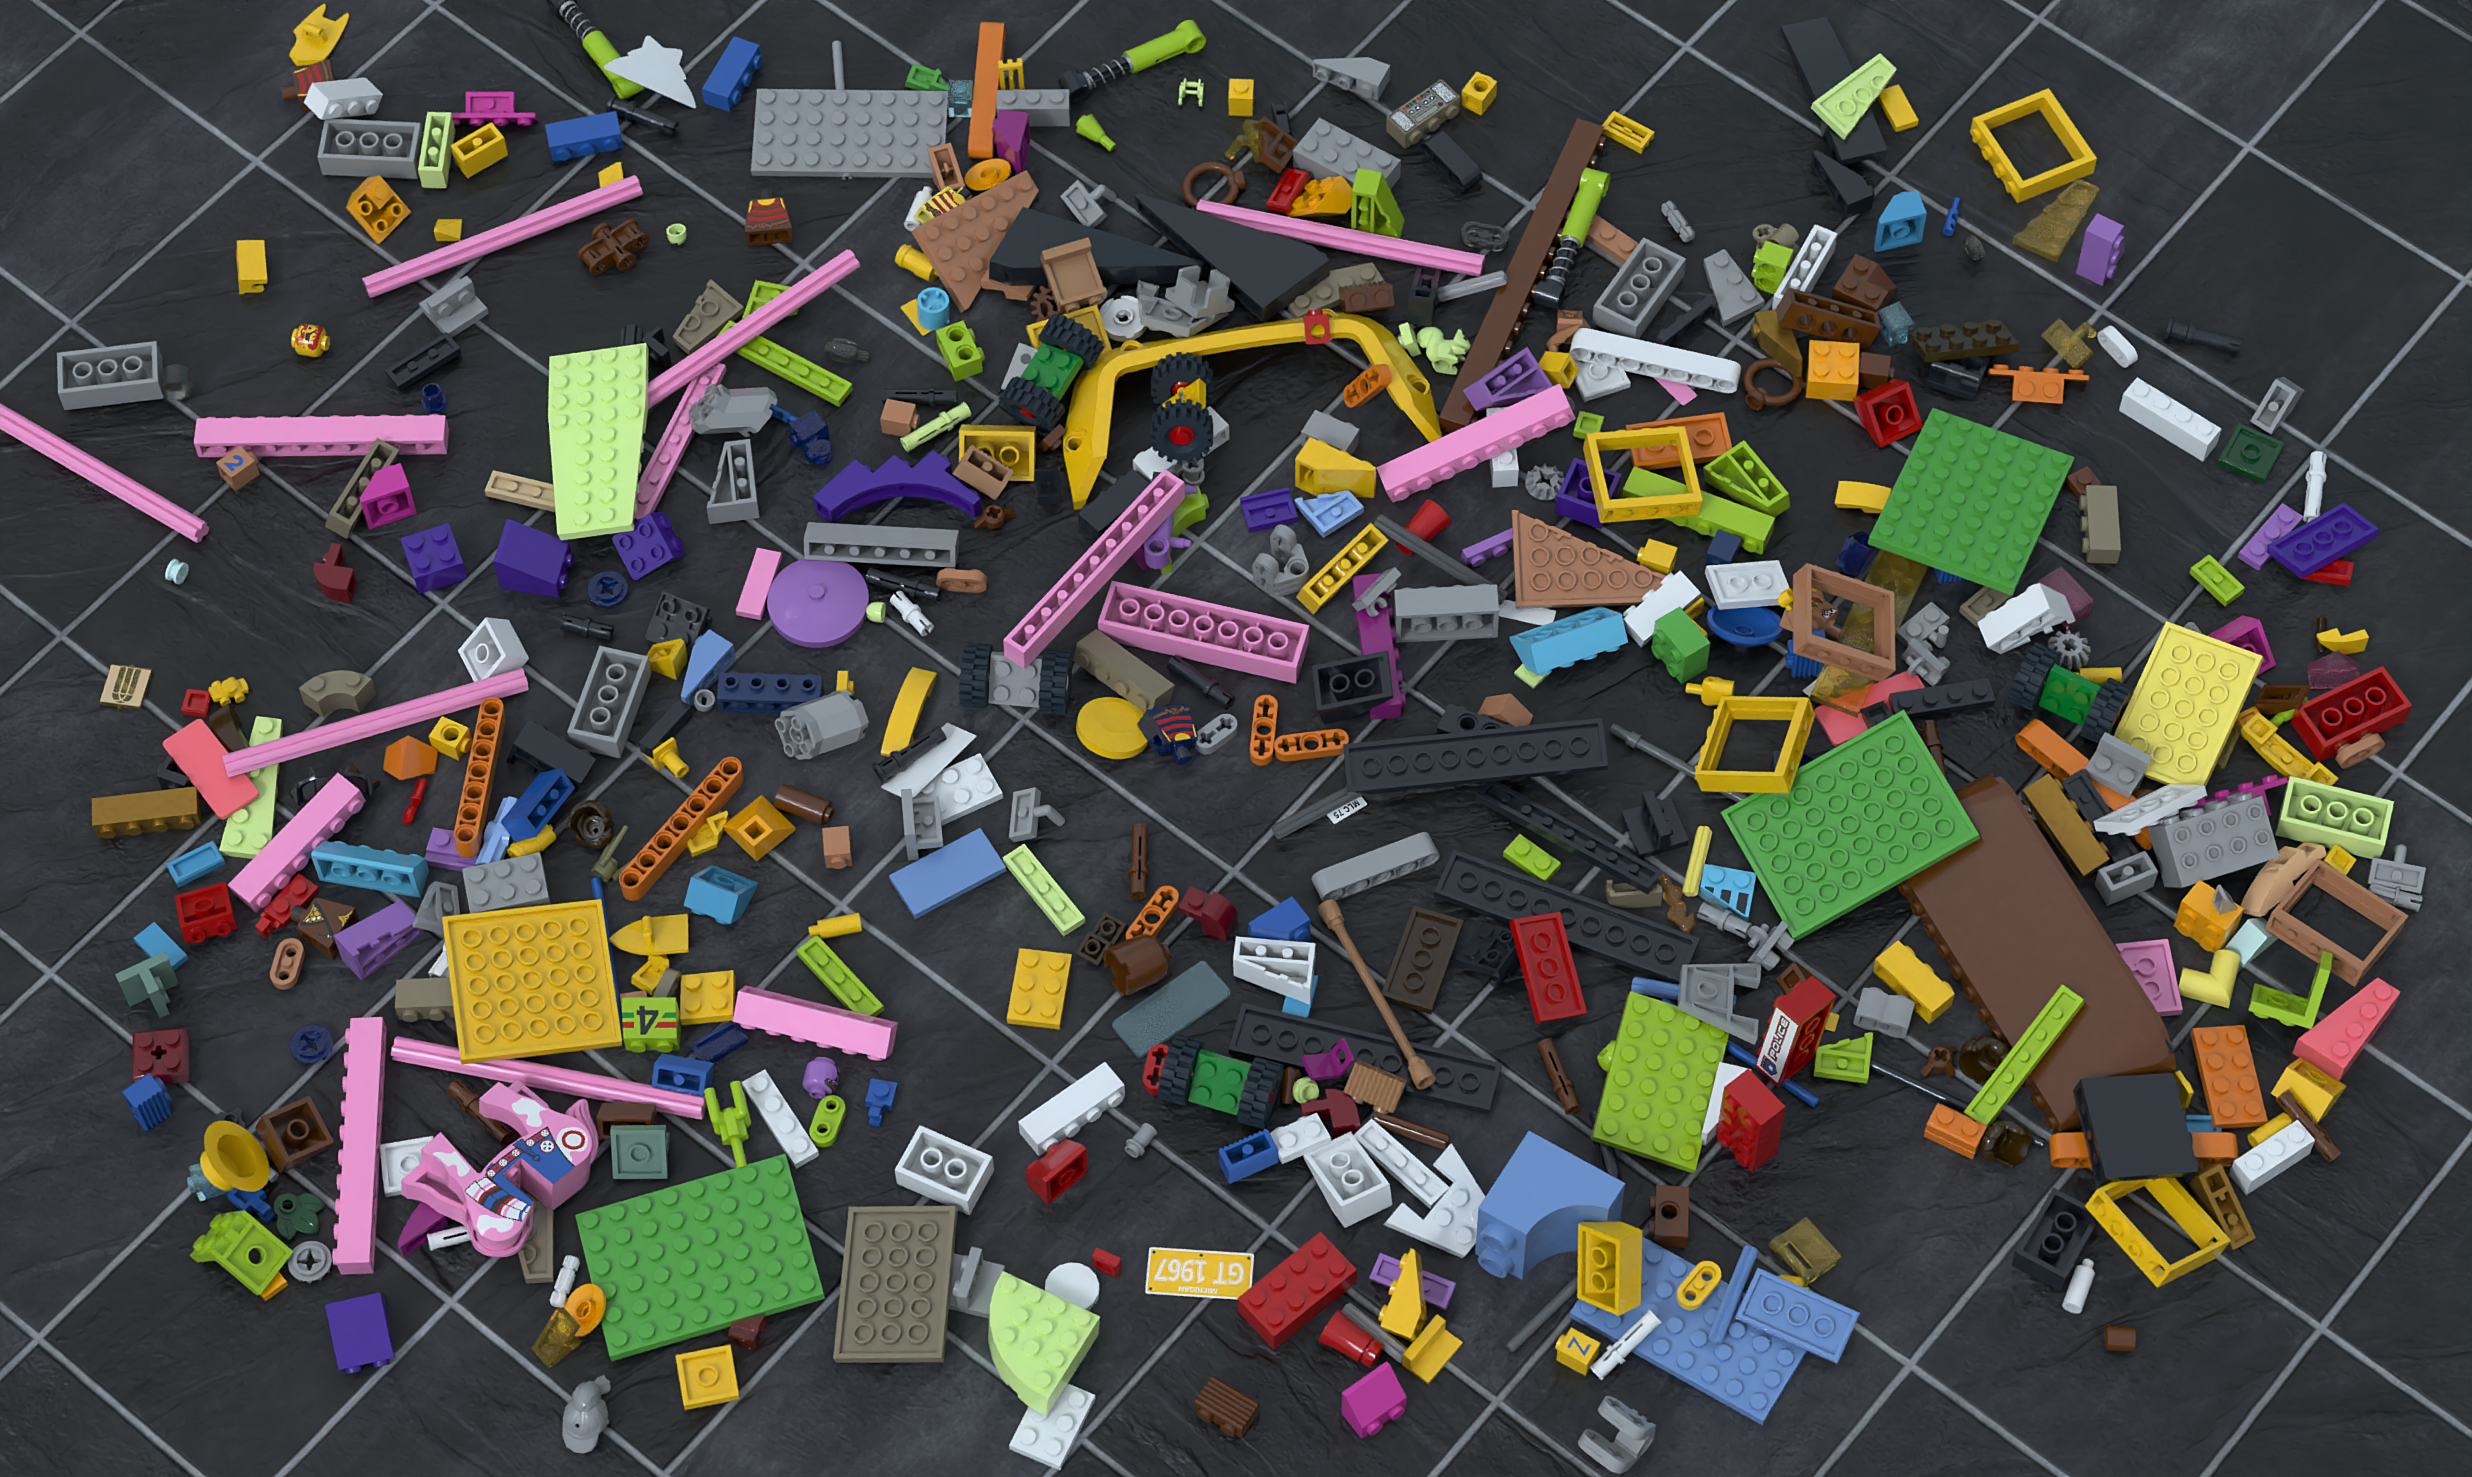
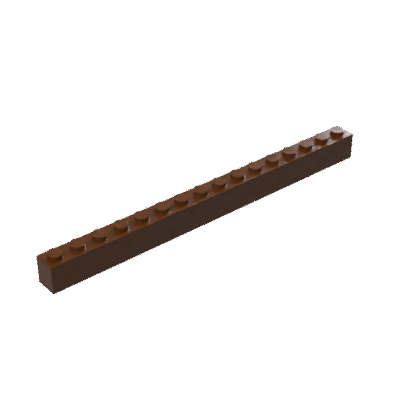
M1577 118L1505 273L1507 284L1499 286L1439 416L1441 432L1451 434L1479 420L1477 418L1479 412H1484V410L1476 411L1463 390L1503 363L1505 355H1510L1514 344L1512 339L1514 335H1519L1522 328L1521 320L1529 314L1531 307L1529 302L1531 298L1535 297L1539 280L1545 279L1548 270L1546 265L1548 261H1553L1556 254V243H1561L1560 236L1579 191L1582 173L1586 167L1595 169L1598 162L1597 154L1599 151L1604 150L1607 140L1604 137V126Z

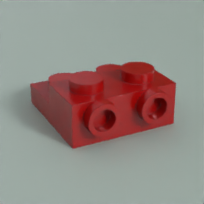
M226 881L174 896L180 928L186 943H201L207 937L214 935L226 936L232 930L238 929Z

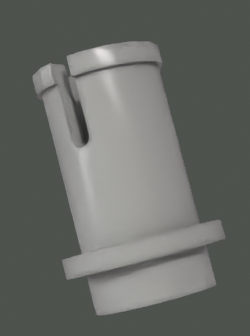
M1148 1123L1142 1124L1133 1138L1126 1141V1152L1134 1158L1142 1156L1145 1152V1147L1157 1134L1155 1128Z

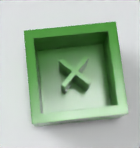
M1681 607L1674 609L1655 621L1651 649L1655 657L1662 659L1666 664L1667 670L1672 677H1676L1683 684L1707 670L1710 642Z

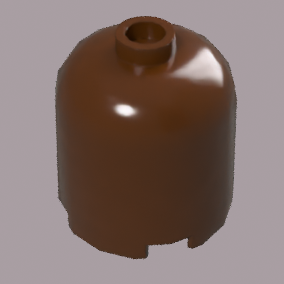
M1139 935L1114 944L1103 951L1105 968L1111 967L1115 977L1111 979V983L1121 996L1132 995L1158 983L1166 977L1169 971L1170 950L1166 944H1162L1152 935Z

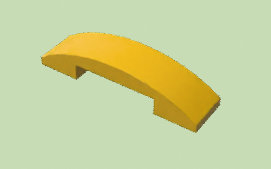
M912 667L901 687L892 710L882 744L881 755L889 757L890 752L900 751L913 742L915 727L927 696L930 697L937 673Z
M2259 712L2241 728V732L2253 748L2286 778L2289 779L2290 776L2329 786H2333L2339 779L2320 762L2316 765L2311 763L2277 735L2276 731L2278 728Z

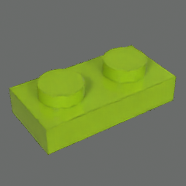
M2210 554L2190 569L2189 573L2224 606H2227L2244 593L2245 587Z
M1521 834L1503 851V857L1531 877L1546 883L1561 868V863Z

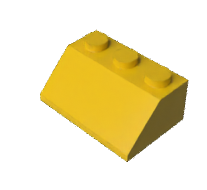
M961 425L959 430V462L968 448L974 445L979 451L982 450L983 453H987L992 459L995 458L996 461H1000V464L1004 463L1005 467L1008 466L1009 469H1013V474L1009 481H1034L1036 426Z
M1623 1222L1579 1223L1577 1298L1618 1316L1640 1306L1642 1230Z

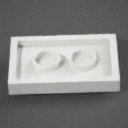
M1779 560L1709 565L1705 569L1706 578L1719 610L1779 605L1778 597L1781 595V592L1789 588Z
M979 753L943 769L915 798L939 796L941 825H945L1002 799L1003 793Z
M1067 1384L1047 1417L1028 1407L1009 1445L1010 1450L1061 1470L1096 1399L1095 1395Z

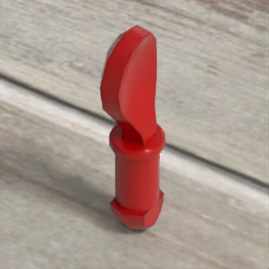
M419 777L416 781L413 795L410 797L412 804L403 813V823L405 825L411 824L418 805L423 802L422 798L426 786H428V781L425 777Z

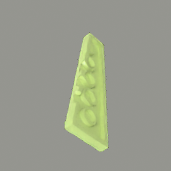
M256 716L249 741L250 747L282 738V719ZM280 763L245 773L257 788L259 797L228 817L219 848L221 855L253 859L274 838L273 827L276 817L275 803L278 793L277 779Z

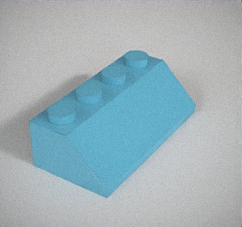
M1601 606L1510 637V642L1526 670L1539 676L1549 674L1553 668L1559 666L1561 668L1570 667L1575 664L1574 661L1579 659H1593L1597 657V653L1603 651H1616L1620 649V645L1628 643L1622 614Z
M324 841L311 853L320 881L421 898L429 873L426 859L417 854L404 855L398 854L393 850H374L365 845L357 847L347 845L341 841Z

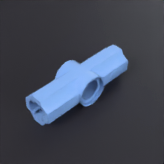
M510 796L503 798L494 821H490L485 829L484 844L476 860V866L503 860L507 849L510 848L513 842L515 843L501 824V821L518 801L517 798Z

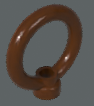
M1204 162L1196 165L1186 174L1182 183L1183 197L1195 210L1199 200L1194 197L1191 187L1195 178L1204 172H1219L1228 179L1229 193L1224 199L1216 203L1231 205L1236 200L1239 190L1246 189L1242 170L1234 172L1229 166L1219 162Z
M1772 357L1753 362L1746 369L1743 377L1744 387L1748 393L1745 396V401L1754 410H1760L1765 404L1772 406L1787 404L1800 394L1803 386L1802 376H1794ZM1763 368H1779L1791 376L1793 385L1787 393L1771 396L1763 388L1755 387L1753 383L1754 375Z

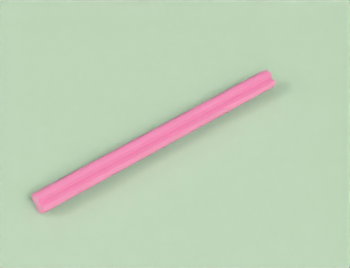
M633 175L364 277L362 280L369 297L373 298L643 195V191L637 176Z
M1200 200L1196 211L1299 242L1476 277L1481 276L1483 271L1484 255Z
M845 250L648 383V409L858 269L860 263L855 258L854 253L851 250Z
M0 403L1 430L191 540L199 543L202 541L203 536L208 534L209 527L206 521Z
M523 668L221 756L229 778L476 706L487 698L495 697L500 699L529 690L528 682Z
M396 1036L391 1049L392 1060L510 1083H514L518 1079L525 1086L613 1103L656 1104V1111L703 1120L705 1110L707 1109L704 1095L700 1097L699 1094L695 1096L694 1093L691 1095L688 1092L685 1094L683 1091L679 1093L678 1090L674 1092L673 1089L669 1091L668 1088L665 1090L663 1088L659 1089L657 1086L653 1088L652 1085L518 1059L461 1065L459 1048Z

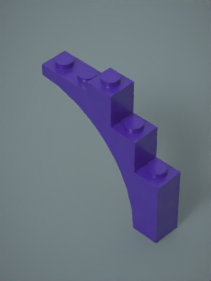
M934 450L913 468L908 461L901 460L896 455H893L874 473L868 465H862L855 459L813 496L815 511L830 523H836L846 514L866 504L897 497H924L942 501L960 508L974 518L982 512L979 494L973 489L969 490L957 476L952 475L951 461L945 455H939Z

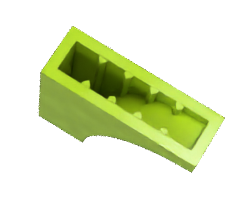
M1198 485V493L1185 494V499L1175 509L1172 537L1178 538L1186 528L1206 519V509L1209 508L1206 494H1201ZM1171 556L1167 566L1160 569L1162 575L1172 572Z

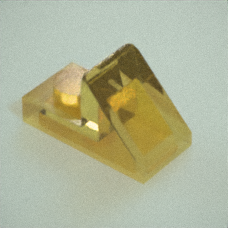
M564 1307L558 1308L531 1349L548 1368L552 1367L579 1346L581 1340L575 1337V1334L580 1325Z

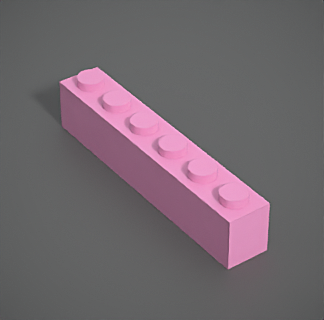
M337 773L228 884L233 894L255 913L261 908L266 907L272 897L280 889L287 886L290 878L307 865L312 851L322 842L327 841L334 833L339 832L344 827L345 822L353 814L361 810L366 802L361 791Z
M744 986L738 991L733 1022L741 1023L740 1026L746 1029H756L757 1027L765 1029L766 1033L779 1036L786 1034L790 1035L791 1039L795 1041L806 1042L810 1040L817 1042L816 1045L819 1047L832 1048L834 1046L842 1048V1052L847 1054H857L859 1052L867 1054L869 1059L877 1061L886 1059L892 1054L898 1026L897 1022L750 986Z

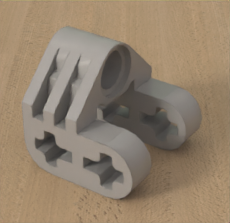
M1278 524L1270 535L1271 552L1278 561L1286 564L1284 573L1279 572L1278 562L1272 556L1265 553H1260L1257 556L1252 569L1254 583L1257 587L1281 597L1300 591L1310 581L1306 556L1302 546L1297 543L1295 532L1285 525Z
M1605 1396L1598 1408V1412L1620 1429L1615 1441L1611 1443L1599 1433L1586 1429L1580 1437L1578 1445L1605 1468L1614 1473L1621 1474L1629 1470L1648 1449L1654 1439L1656 1425L1652 1422L1648 1423L1647 1418L1639 1416L1638 1411L1635 1409L1631 1410L1618 1399Z

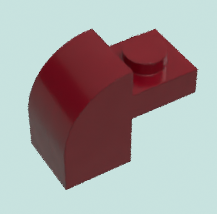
M331 543L329 551L325 552L323 556V564L314 562V575L318 587L324 596L331 600L351 603L358 583L354 569L342 567L345 560L342 545Z
M1190 886L1178 906V912L1202 922L1203 933L1224 942L1227 941L1238 922L1237 910L1233 904L1214 891L1210 895Z
M1325 1089V1099L1315 1098L1301 1103V1117L1317 1113L1321 1121L1329 1120L1333 1139L1348 1132L1354 1135L1360 1129L1356 1104L1343 1091Z

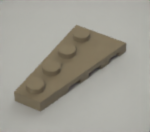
M1373 262L1331 270L1330 276L1305 294L1296 297L1295 301L1289 304L1287 308L1294 318L1308 315V310L1331 309L1340 305V286L1344 288L1345 285L1347 287L1350 285L1354 286L1355 284L1357 286L1359 284L1363 285L1364 283L1368 285L1369 282L1373 284V282H1383L1384 279Z
M520 1184L519 1190L534 1201L533 1229L522 1249L518 1252L526 1284L554 1282V1210L548 1206L545 1207L521 1187Z

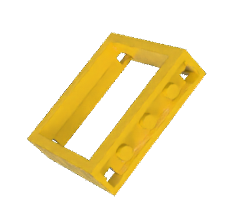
M2049 88L1977 116L1972 120L1970 133L1973 136L1972 141L1977 142L1985 160H1989L1995 175L2001 178L2007 193H2011L2017 203L2094 173L2096 156ZM2040 110L2074 161L2023 181L1989 130Z
M1685 426L1586 434L1583 451L1600 523L1699 515L1703 499ZM1677 445L1688 494L1609 500L1598 451Z
M1721 696L1717 709H1714L1713 722L1707 729V739L1705 745L1701 747L1698 765L1694 767V779L1698 782L1701 791L1790 794L1815 718V712L1810 699L1804 697ZM1733 719L1791 720L1775 772L1716 771Z
M2175 1178L2111 1182L2097 1189L2085 1205L2087 1210L2157 1288L2218 1258L2231 1241ZM2145 1186L2202 1250L2169 1265L2113 1201Z

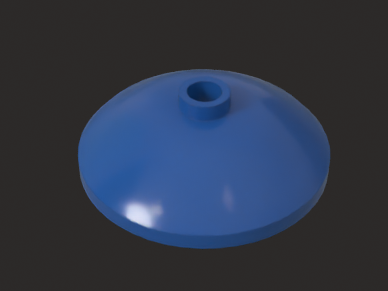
M1715 605L1707 614V625L1713 633L1737 646L1755 647L1769 644L1778 639L1783 632V627L1779 626L1781 618L1775 612L1763 606L1719 610L1718 606Z

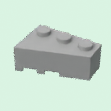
M750 439L724 443L717 477L712 486V495L707 504L710 524L760 518Z

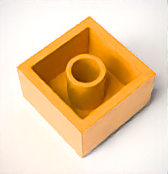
M1810 340L1807 355L1806 398L1853 401L1858 389L1859 343Z
M2199 879L2181 901L2174 927L2182 935L2197 941L2203 949L2215 953L2217 950H2222L2236 934L2244 908L2235 903L2236 910L2219 915L2212 902L2216 890Z

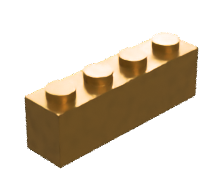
M2048 773L2025 788L2021 793V798L2077 877L2082 881L2107 865L2110 853L2103 842L2100 841L2098 843L2093 836L2094 830L2090 823L2080 818L2078 815L2079 809L2075 802L2065 797L2062 792L2064 788L2056 777L2052 778Z
M196 786L92 798V827L97 838L111 839L121 835L137 836L146 832L162 833L172 829L188 830L193 827L202 826L201 797Z

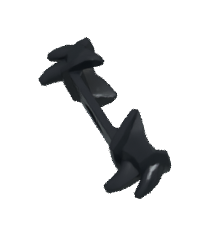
M353 763L348 764L345 775H342L361 791L365 800L371 798L372 791L381 784L378 780L370 779L369 775L360 773ZM309 767L307 777L295 783L293 789L289 791V795L295 800L297 805L304 807L334 776L317 778L313 768Z

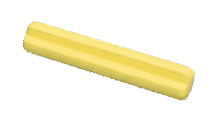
M1699 826L1696 831L1682 889L1687 897H1695L1698 894L1712 831L1708 826Z

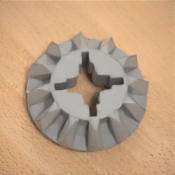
M1545 463L1541 467L1535 465L1532 471H1528L1525 486L1533 497L1540 500H1551L1557 497L1565 478L1563 472L1558 471L1556 466L1549 467ZM1541 476L1546 480L1550 479V486L1545 482L1541 483Z
M307 1241L299 1244L292 1250L293 1253L288 1258V1268L291 1275L299 1282L306 1281L309 1284L317 1279L322 1280L326 1273H330V1266L333 1263L329 1249L317 1241ZM310 1254H312L314 1261L317 1263H314L309 1271L304 1263L309 1261Z

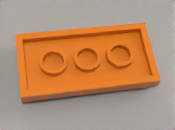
M1724 412L1631 424L1625 427V430L1628 431L1641 430L1643 428L1654 429L1668 426H1685L1694 464L1712 462L1732 449ZM1677 445L1629 449L1633 467L1654 470L1682 466Z
M2245 1026L2193 1028L2190 1035L2209 1115L2212 1117V1128L2257 1127L2266 1124L2268 1120Z

